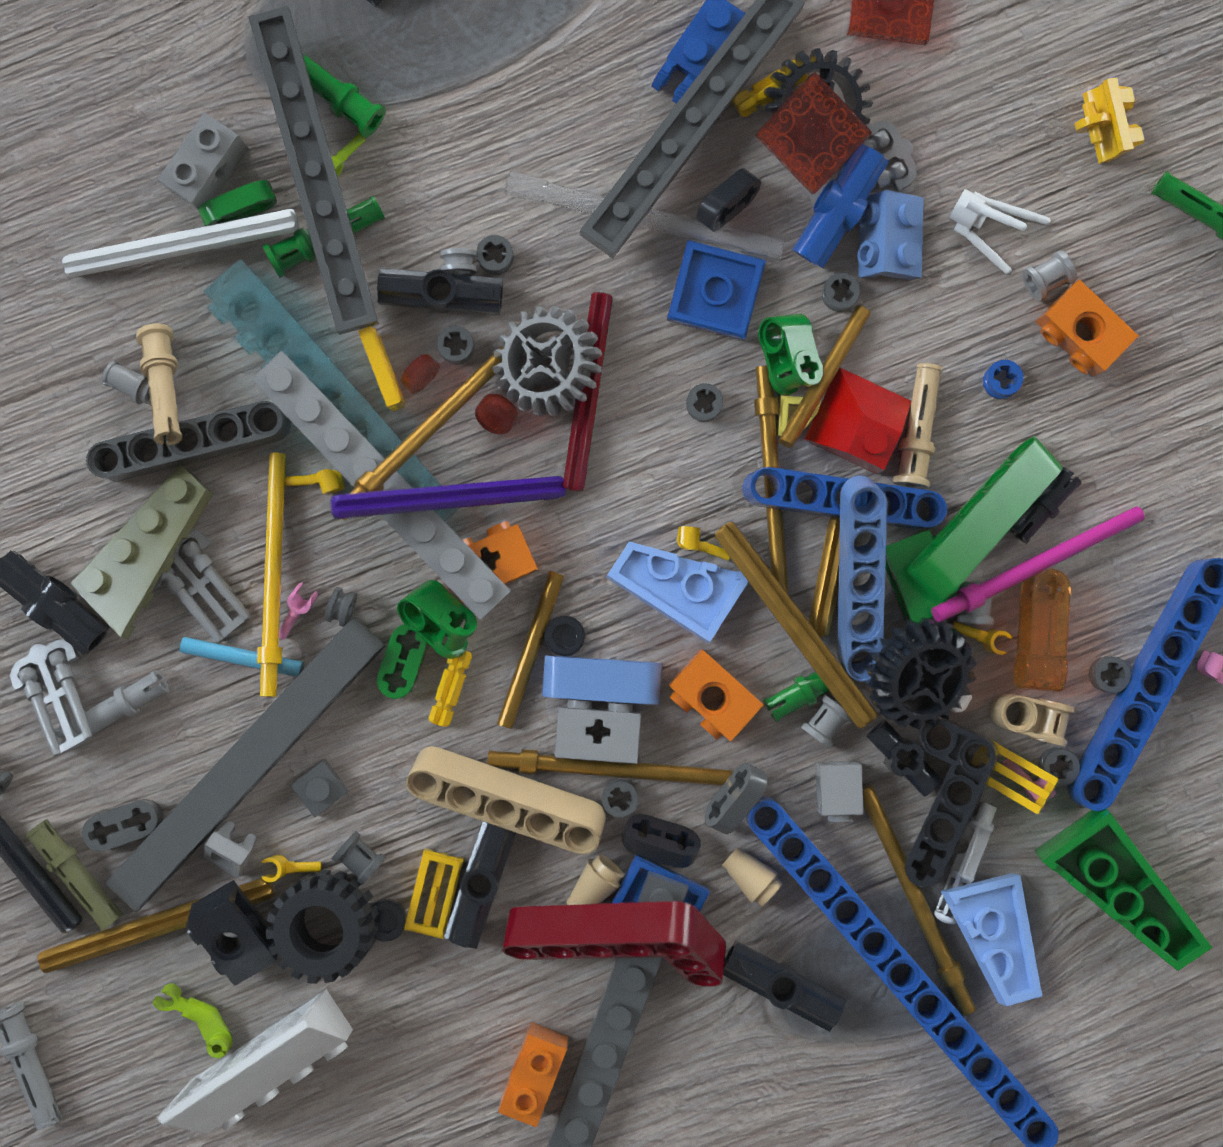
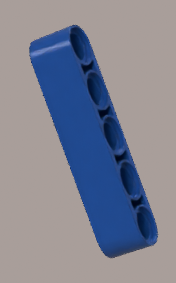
M765 467L748 474L744 479L742 491L745 499L750 504L758 507L840 518V506L837 503L836 495L849 479ZM760 476L767 477L772 483L773 491L769 498L761 497L756 491L755 484ZM800 482L807 483L812 490V498L808 504L802 503L797 498L796 489ZM875 483L891 502L886 525L923 529L941 524L946 517L947 504L944 498L937 492ZM872 491L860 493L855 499V506L861 507L869 503ZM920 500H924L930 509L929 516L925 521L921 520L916 513V506Z

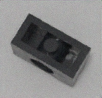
M234 880L191 905L186 924L190 938L195 944L204 947L211 956V962L215 970L220 975H226L234 986L277 962L278 954L272 956L269 947L274 943V939H266V929L269 925ZM223 933H234L237 937H228Z

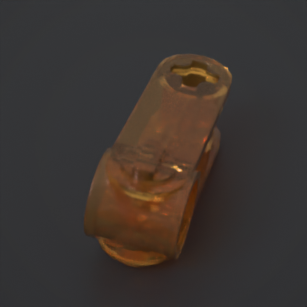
M1056 569L1044 570L1022 582L1017 654L1014 661V682L1019 689L1060 692L1065 686L1068 673L1067 644L1071 585L1067 575L1062 571ZM1042 583L1044 586L1050 587V594L1047 591L1041 590Z

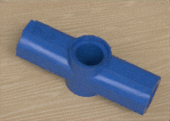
M862 143L856 144L835 180L832 179L820 193L813 207L815 213L792 249L799 256L820 268H824L826 263H828L829 258L837 248L845 232H850L862 217L868 203L866 198L889 163L882 154Z

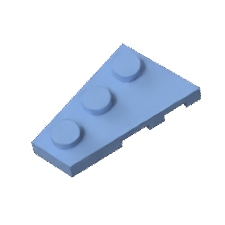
M628 542L606 576L607 579L707 644L711 642L748 583L741 571L735 572L717 567L718 565L703 561L701 563L686 559L674 553L633 542Z
M1010 873L942 890L941 893L997 1002L1010 1006L1042 997L1021 876Z

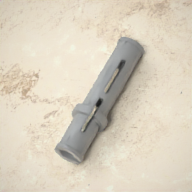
M153 670L149 675L129 687L122 685L115 689L113 696L84 712L91 734L97 733L124 716L132 717L138 714L140 707L163 694H167L169 687L166 681L153 689L150 688V685L164 678L159 671ZM76 718L72 719L76 734H81L82 732ZM61 726L54 729L56 739L64 736ZM63 740L62 742L58 743V745L66 742L67 740Z

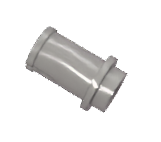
M115 361L107 365L102 375L103 385L131 396L134 403H151L148 378L144 374L141 375Z

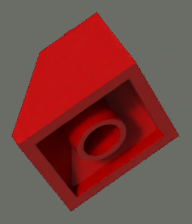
M840 367L825 393L818 413L814 417L804 441L874 474H878L885 470L902 434L911 400Z

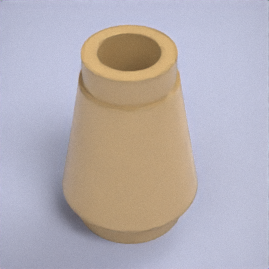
M739 847L722 864L751 904L755 901L763 907L783 885V882L777 877V871L748 853L743 852Z
M599 854L594 860L589 859L571 896L566 901L567 905L600 904L621 886L620 880L624 876L623 871L616 863L604 855Z

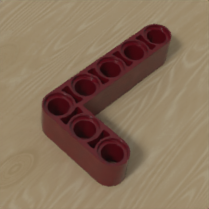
M679 901L513 907L509 910L502 951L510 957L523 960L663 957L689 983L703 987H715L723 983L726 941L697 908Z

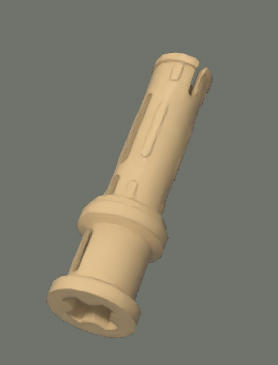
M152 323L144 325L136 332V339L138 344L142 346L143 358L140 361V371L148 378L154 441L159 445H163V435H166V444L173 445L182 439L173 375L178 369L177 359L172 355L171 343L174 341V332L171 327L165 324Z
M919 363L916 366L917 372L906 438H902L898 445V450L901 451L898 475L893 477V484L916 489H928L930 486V481L927 480L929 459L931 455L935 454L934 443L930 440L942 367L930 363ZM924 390H928L923 420H919ZM918 431H921L920 439H916ZM917 458L915 472L911 473L913 459Z

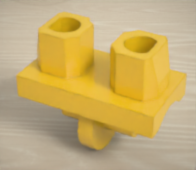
M1109 78L1104 80L1100 86L1082 94L1084 100L1082 107L1085 118L1074 123L1076 133L1089 132L1091 145L1095 147L1098 164L1109 163L1143 144L1142 128L1138 124L1128 125L1125 112L1133 108L1135 103L1132 87L1119 86L1117 78Z

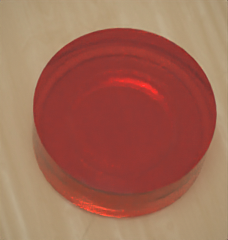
M430 354L420 355L403 372L401 384L412 394L420 392L437 375L440 364Z
M498 394L485 395L475 409V417L478 423L485 430L494 434L508 433L518 418V413L513 403Z

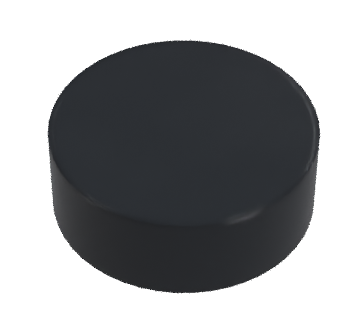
M571 616L556 617L545 629V643L549 650L556 655H573L584 644V628L577 619Z
M393 899L377 901L372 905H377V910L379 911L374 921L380 923L379 931L374 938L384 942L392 941L403 933L407 913L404 907Z

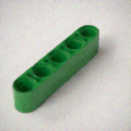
M1036 436L1024 441L1007 457L907 569L909 575L935 602H940L947 598L962 584L1062 471V465Z

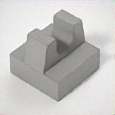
M228 821L217 832L214 831L204 847L203 858L239 878L247 866L248 859L256 842V836L249 833L243 842L234 843L230 836L235 830V824Z

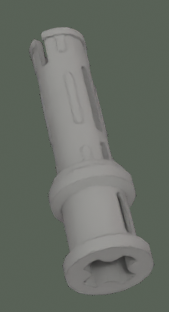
M20 1001L0 1009V1040L3 1045L0 1048V1053L5 1059H10L31 1111L36 1130H41L57 1123L63 1117L54 1100L50 1085L35 1049V1046L38 1045L36 1042L38 1040L37 1035L30 1032L22 1012L26 1007L24 1002Z

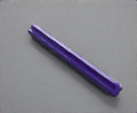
M551 476L341 494L331 498L330 507L333 518L345 519L558 499L565 496L566 489L563 487V477Z

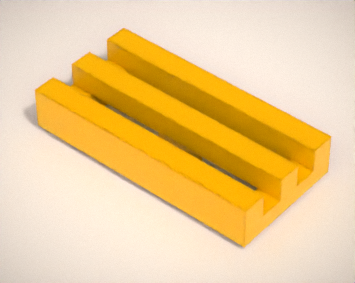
M372 326L358 330L387 408L392 412L405 408V399L379 332Z
M994 742L998 747L1000 755L1043 779L1047 784L1042 789L1000 763H997L995 771L1039 797L1034 803L991 777L987 785L1039 815L1059 779ZM981 745L974 754L971 763L978 767L981 763L987 765L990 759L986 756L988 749Z
M428 848L424 849L404 930L444 939L464 857H455L448 853H439ZM430 861H435L438 864L423 924L415 923ZM447 864L453 866L439 925L436 928L432 927L431 923Z

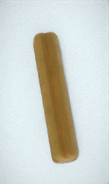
M836 517L830 518L828 521L809 617V623L821 637H828L830 634L839 590L840 518Z

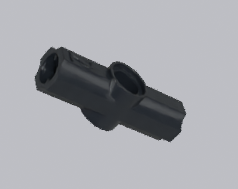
M380 268L377 282V302L379 305L432 309L438 313L458 311L500 315L503 298V279L450 274L441 269L424 272ZM438 283H446L451 286L450 294L443 300H434L430 296L431 289Z
M10 550L5 556L0 558V587L23 605L21 607L22 611L35 623L46 629H53L83 655L89 654L106 637L110 627L76 600L78 597L74 591L63 582L52 576H46L16 551Z
M482 821L443 938L464 948H478L516 832ZM476 874L485 875L491 882V889L484 893L474 891L470 885V878Z
M737 940L729 948L725 956L723 976L769 999L770 1003L775 1007L787 1009L829 1032L837 1025L846 1003L844 997L795 972L790 965L778 963ZM783 977L790 978L793 981V985L789 992L777 994L772 991L773 984L777 979Z

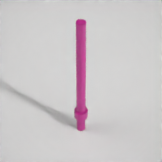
M1135 506L979 585L971 583L959 589L957 596L932 607V615L937 622H942L964 610L971 612L985 605L986 599L1144 521V512L1140 507Z

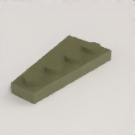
M181 464L70 583L120 637L129 639L134 631L135 626L132 624L142 608L146 609L155 595L151 591L163 571L167 573L175 560L173 554L182 539L188 538L213 495L188 468Z

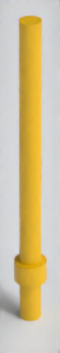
M279 452L269 453L262 646L257 648V664H261L260 697H277L278 665L282 664L283 648L278 646L286 454Z

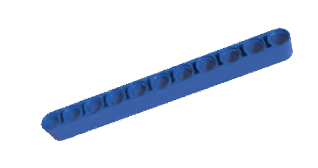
M761 796L746 815V821L752 831L1026 1147H1054L1059 1137L1058 1128L1054 1121L783 808L771 797ZM765 806L774 808L776 816L772 824L762 827L755 823L754 817L758 809ZM789 838H798L802 841V849L794 857H786L782 854V845ZM817 869H824L829 874L827 883L820 888L811 887L809 885V877L812 872ZM847 900L854 901L855 911L852 916L845 919L836 916L837 906L841 902ZM871 932L881 933L882 941L877 948L869 950L863 947V941L867 934ZM900 963L908 964L909 970L905 978L901 980L891 979L890 973L895 965ZM934 995L935 1004L928 1011L918 1010V1002L923 996ZM954 1026L962 1027V1034L958 1040L954 1042L945 1041L946 1032ZM989 1058L988 1067L983 1072H972V1067L976 1060ZM1014 1089L1016 1091L1014 1099L1007 1104H1001L999 1100L1002 1093L1006 1090ZM1042 1121V1128L1038 1133L1034 1135L1027 1134V1129L1031 1123Z

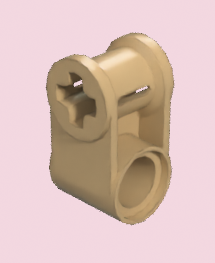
M1004 693L993 700L990 706V716L996 726L1002 729L1028 735L1032 739L1066 747L1068 741L1064 736L1069 715L1075 713L1076 707L1041 698L1037 700L1021 695ZM1016 702L1020 707V716L1018 720L1010 723L1006 712L1008 707Z

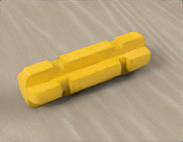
M777 69L776 71H774V72L783 73V74L785 75L784 71L781 72L780 69ZM772 73L751 85V91L745 89L734 99V107L741 117H747L757 111V105L760 104L762 107L774 100L764 95L766 88H778L770 78ZM806 73L800 77L793 87L806 81L808 74Z
M466 650L458 658L447 659L446 663L449 664V667L444 669L434 699L437 703L432 705L429 715V721L435 725L447 727L451 723L454 714L452 707L457 705L466 674L463 673L465 669L469 668L472 659V653Z

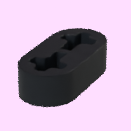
M745 168L739 169L706 196L698 208L696 219L711 231H718L753 201L761 186L760 179Z
M646 814L631 816L626 822L622 833V843L629 852L678 868L692 865L701 847V840L693 830ZM638 832L645 833V838L638 836ZM678 844L684 846L683 850L677 848Z

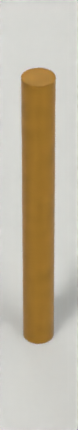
M860 305L856 306L822 364L823 376L821 381L808 388L778 441L783 446L790 449L794 447L869 318L871 312L867 308Z
M549 571L497 722L500 726L513 728L544 638L545 629L550 621L565 575Z

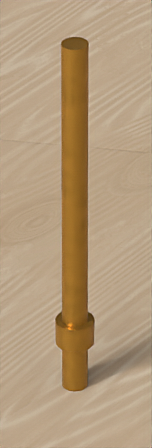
M494 354L490 356L372 472H364L354 482L355 488L349 494L383 491V484L496 374L492 367L501 363L502 359L495 357Z
M767 366L755 367L758 399L754 400L755 416L759 417L763 468H779L775 415H779L778 398L774 397ZM764 477L765 498H769L772 494L773 486L771 481ZM766 508L771 572L789 595L783 510Z
M521 749V753L489 750L487 761L488 765L494 767L520 769L519 773L536 775V771L720 786H723L732 774V770L556 758L553 755H540L538 750Z
M873 785L863 787V805L939 966L937 970L938 976L945 988L949 987L961 1015L971 1014L976 1010V1007L964 983L966 975L959 961H954L920 886L913 884L906 875L905 864L907 858Z

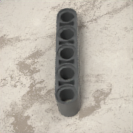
M259 401L180 421L181 441L173 445H167L166 435H163L164 443L163 445L157 444L158 453L152 461H145L143 450L148 443L154 441V428L94 444L87 453L86 464L89 471L95 476L111 481H123L175 468L180 464L187 465L278 442L288 435L291 428V420L274 403ZM268 412H275L278 419L276 427L269 432H263L260 425L262 417ZM229 422H236L238 427L236 437L229 442H224L221 437L222 428ZM189 432H196L198 437L196 447L189 452H185L182 447L184 436ZM114 451L118 456V463L112 471L107 472L104 467V460L109 453Z

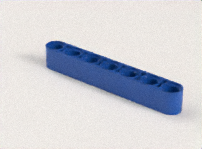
M1200 559L1190 563L1130 669L1131 679L1125 689L1117 692L1079 761V775L1076 780L1067 785L1068 794L1076 804L1094 811H1101L1110 807L1223 605V559ZM1208 566L1214 570L1216 576L1215 582L1211 587L1204 581V572ZM1188 602H1191L1196 608L1195 619L1190 623L1184 616V608ZM1170 637L1174 639L1177 646L1176 653L1171 658L1167 657L1164 652V644ZM1153 673L1157 679V686L1149 694L1144 688V680L1148 674ZM1133 708L1137 713L1138 720L1133 728L1128 729L1124 724V716L1128 710ZM1114 744L1118 749V756L1114 763L1108 765L1104 760V753L1108 746ZM1095 780L1098 784V793L1093 799L1086 800L1084 796L1085 786L1088 782Z

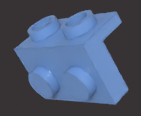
M890 190L869 195L866 198L868 202L867 207L859 220L858 276L860 278H871L882 275L906 280L922 278L924 198Z

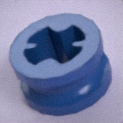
M1008 359L999 360L985 372L983 387L991 397L1006 399L1016 393L1022 386L1024 380L1023 372L1015 362ZM1002 370L1006 371V377L1012 379L1013 382L1009 383L1005 389L1000 388V381L994 379V375L997 376Z

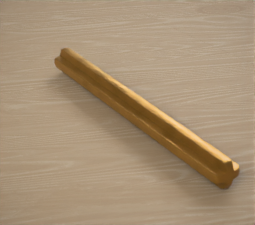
M729 522L719 528L715 533L717 541L856 727L863 728L871 723L878 716L876 710L734 522Z
M262 878L239 885V888L252 905L269 900L275 895L273 883L266 882ZM200 899L43 950L37 957L40 969L43 973H50L187 927L186 924L191 905Z

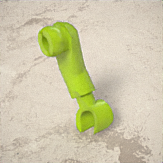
M174 983L166 984L161 992L171 996L173 1001H167L161 996H156L153 1000L154 1007L161 1011H171L174 1009L181 1012L182 1017L196 1022L207 1044L206 1050L208 1054L213 1058L224 1057L233 1045V1038L218 1009L192 997L186 999L182 997V992L178 985Z

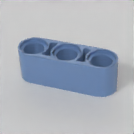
M545 655L542 696L659 705L663 664Z

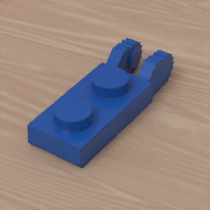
M706 0L668 54L667 61L655 76L651 86L659 92L667 85L676 69L685 74V79L676 88L672 99L677 104L746 13L727 0Z

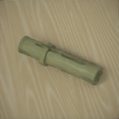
M48 819L35 826L25 835L48 863L45 866L50 873L54 871L61 878L82 907L94 919L101 931L124 915L76 856L78 851L75 847L67 845Z

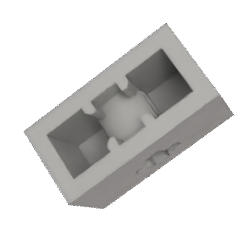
M203 112L157 180L172 194L198 211L201 204L218 195L249 148L238 134Z
M568 699L567 706H559L555 757L637 764L640 711H632L633 704L608 702V709L592 708L591 700ZM596 719L603 720V726L610 728V734H603L602 740L599 741L593 740V733L586 732V727L594 726Z

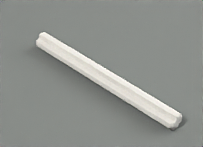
M287 209L69 254L62 259V264L66 275L74 278L293 233L299 229L298 219L293 209Z

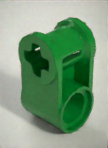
M801 313L765 318L759 326L758 338L763 349L769 372V381L773 389L780 395L788 396L795 393L802 385L811 387L818 384L823 376V365L818 356L810 320ZM811 368L810 372H802L805 369ZM784 373L789 374V373H790V375H788V376H786V377H784V378H781V377H780L781 374H784Z
M432 579L427 580L397 604V611L401 621L424 639L436 653L449 659L458 658L464 654L468 646L467 638L473 635L478 622L474 613L454 598L441 583ZM463 620H465V625H464V627H463V628L460 627L461 624H462V622H463ZM445 636L448 637L446 643L443 644Z

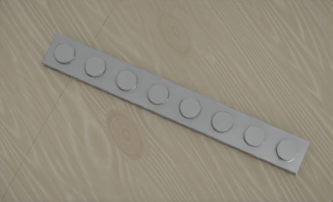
M283 351L279 352L252 378V381L353 487L354 482L364 472H372L385 459ZM397 471L383 484V491L413 488ZM435 510L381 515L480 620L488 615L512 592Z

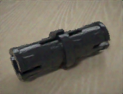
M1063 467L1058 476L1009 531L1012 534L1017 532L1015 537L1027 544L1030 538L1049 518L1054 519L1060 513L1058 508L1082 484L1081 480L1078 477L1072 479L1071 477L1074 473Z

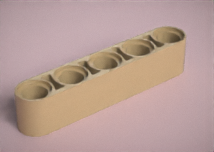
M431 746L422 749L406 779L408 791L420 800L578 854H590L597 849L606 821L604 808L593 800L438 747Z

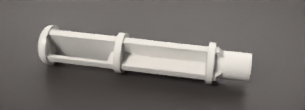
M981 802L977 815L972 817L969 822L975 831L967 852L957 854L944 890L948 888L952 877L956 879L953 888L962 886L963 883L970 884L974 881V876L994 829L992 820L997 807ZM941 895L937 908L934 911L935 917L944 923L956 924L957 922L947 903L944 911L940 910L944 898Z

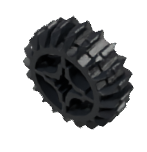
M820 48L813 49L810 57L804 51L796 53L795 63L790 59L781 63L785 75L780 72L772 73L770 78L778 88L768 87L764 90V95L774 99L773 103L762 106V112H773L774 116L773 120L765 123L766 129H768V125L774 127L775 123H779L781 129H778V133H784L791 127L792 120L788 112L784 111L780 114L779 118L781 121L784 122L786 120L784 116L788 118L784 124L778 121L777 116L783 109L789 111L788 103L793 98L801 101V107L796 109L794 105L798 107L799 102L794 100L790 103V108H793L799 114L808 109L810 103L801 100V95L804 93L791 92L798 79L808 72L820 73L816 86L813 89L817 93L820 91L818 87L821 88L819 94L823 96V99L819 104L825 98H831L835 102V109H842L845 112L846 118L837 131L844 132L848 129L847 124H844L846 128H842L844 122H848L849 126L855 124V128L854 125L850 128L852 132L859 129L857 124H869L871 119L861 113L862 109L872 107L873 102L871 100H862L861 93L870 90V85L866 83L858 86L856 82L862 76L863 71L859 68L849 73L848 69L851 66L852 60L849 57H845L837 64L838 55L835 50L828 51L825 57H823ZM835 82L843 93L845 105L839 103L834 96ZM811 91L808 95L812 98L815 94ZM820 95L815 96L814 100L817 99V98H820V99H821V96H820ZM802 96L803 100L806 98L807 101H810L808 96ZM831 100L824 102V106L827 107L829 105V107L825 109L828 111L822 112L823 114L829 113L833 109V102ZM810 108L806 114L800 116V130L803 131V134L793 125L792 129L785 135L792 140L794 152L798 148L797 153H803L808 158L811 154L813 160L820 153L827 152L830 154L829 143L837 133L835 132L824 141H816L817 131L822 130L830 114L827 116L814 114L815 110ZM835 111L831 116V120H835L836 116H838V120H842L844 115L841 111ZM850 131L846 133L848 137L852 134ZM857 131L854 134L860 136L862 132ZM841 135L833 140L831 152L834 156L839 157V152L835 150L837 145L844 146L845 152H850L853 149L850 141L848 145L842 143V140L845 139L843 142L847 144L848 139L846 136ZM852 135L851 139L854 138L855 140H861L863 136L857 138L854 135ZM782 136L777 137L775 144L780 143L778 140L781 142L785 139L787 140L785 146L788 151L785 154L790 155L792 153L790 141ZM842 147L837 148L838 151L839 149L843 151ZM825 154L816 158L814 163H822ZM826 154L829 160H833L829 155ZM797 155L799 161H807L804 156Z
M922 617L919 624L915 621L907 620L904 631L900 628L892 627L893 637L890 640L880 638L881 645L883 646L881 651L870 652L875 664L865 667L867 674L871 677L865 684L871 692L869 697L872 703L880 709V713L904 728L910 725L920 730L924 722L935 727L939 716L949 720V710L953 707L962 709L959 701L960 698L965 695H971L967 684L977 680L971 671L977 663L974 657L971 656L973 649L970 644L965 641L959 631L951 628L943 621L933 622Z

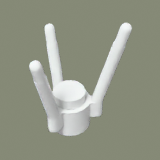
M965 189L949 216L951 220L957 222L953 231L965 236L1005 274H1010L1012 272L1011 267L971 230V227L974 226L980 229L986 217L1024 231L1027 229V224L1007 214L1044 225L1050 224V218L987 198L976 191L972 193Z

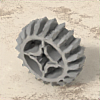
M536 306L534 318L526 311L521 312L522 323L520 325L513 321L508 322L509 329L512 330L510 336L498 335L499 340L505 344L504 349L493 351L495 357L502 359L501 363L492 367L494 373L503 376L497 382L498 387L504 391L508 390L505 396L506 399L511 403L518 402V409L524 412L532 409L533 414L542 417L546 410L554 417L559 416L561 406L569 412L574 411L572 399L577 398L581 402L587 401L586 394L582 390L585 386L592 389L596 388V382L590 379L591 373L597 374L602 372L601 366L592 362L602 356V351L599 348L592 347L598 340L597 335L593 332H587L589 324L584 319L577 320V314L571 310L562 313V309L558 306H551L548 313L542 306ZM547 332H562L557 338L553 336L544 343H539L535 340V338ZM526 351L527 362L521 369L522 357ZM539 351L550 356L548 358L552 359L551 365L556 372L548 367H544L547 365L543 363L544 357ZM575 353L574 364L571 372H569L567 368L568 359ZM552 379L561 384L546 392L532 391L537 385L542 386L545 382Z

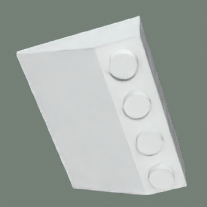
M326 989L191 1079L157 1118L161 1125L207 1134L220 1125L223 1130H226L245 1116L242 1110L254 1102L258 1107H261L279 1093L277 1089L279 1085L290 1079L292 1084L297 1083L313 1071L312 1063L323 1056L329 1061L348 1047L345 1041L353 1029Z

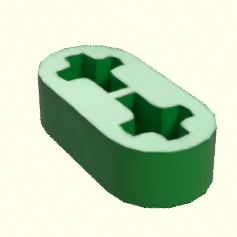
M259 180L204 202L199 206L198 211L204 226H210L255 216L275 206L277 198L270 182Z
M405 624L400 625L393 631L377 675L378 689L383 695L393 699L404 697L413 690L428 648V643L415 633V639L420 641L419 648H411L407 659L401 658L404 644L399 642V637L401 635H408L411 630ZM399 663L405 664L401 677L407 680V685L400 686L396 691L390 689L391 682L386 680V675L394 674Z

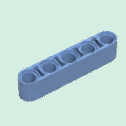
M860 475L847 480L842 486L840 494L837 651L838 657L850 677L856 681L865 682L871 678L867 674L865 667L875 664L870 652H880L883 648L880 638H883L887 501L886 496L873 480ZM872 491L869 503L861 507L855 506V499L860 493ZM871 532L868 543L859 547L854 546V541L859 534ZM865 572L870 573V577L865 584L860 586L853 585L856 576ZM859 613H869L867 620L862 624H852L853 619ZM868 652L867 657L863 661L858 663L852 662V658L857 653Z

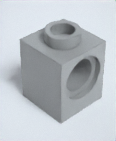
M857 761L815 762L817 811L822 816L828 815L829 822L852 821V815L863 814L862 764Z

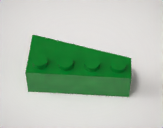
M1107 809L1089 811L1034 850L1044 864L1068 881L1071 886L1089 898L1175 970L1180 971L1213 948Z

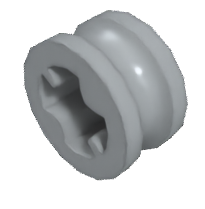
M466 248L440 251V258L444 259L445 263L440 269L450 274H476L477 267L472 264V260L477 257L476 251Z

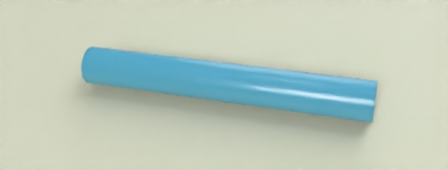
M188 637L182 638L180 653L261 669V664H257V652ZM282 657V664L278 665L277 673L297 677L303 671L304 663L303 661Z

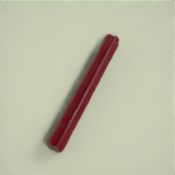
M593 292L588 312L587 323L589 328L587 332H593L598 337L597 342L592 347L599 348L602 351V356L592 362L601 366L602 370L613 298L612 295L607 293ZM602 372L597 374L591 373L590 379L596 382V388L592 389L585 386L582 390L586 394L587 401L581 402L577 398L575 399L563 487L569 491L582 492L585 488Z

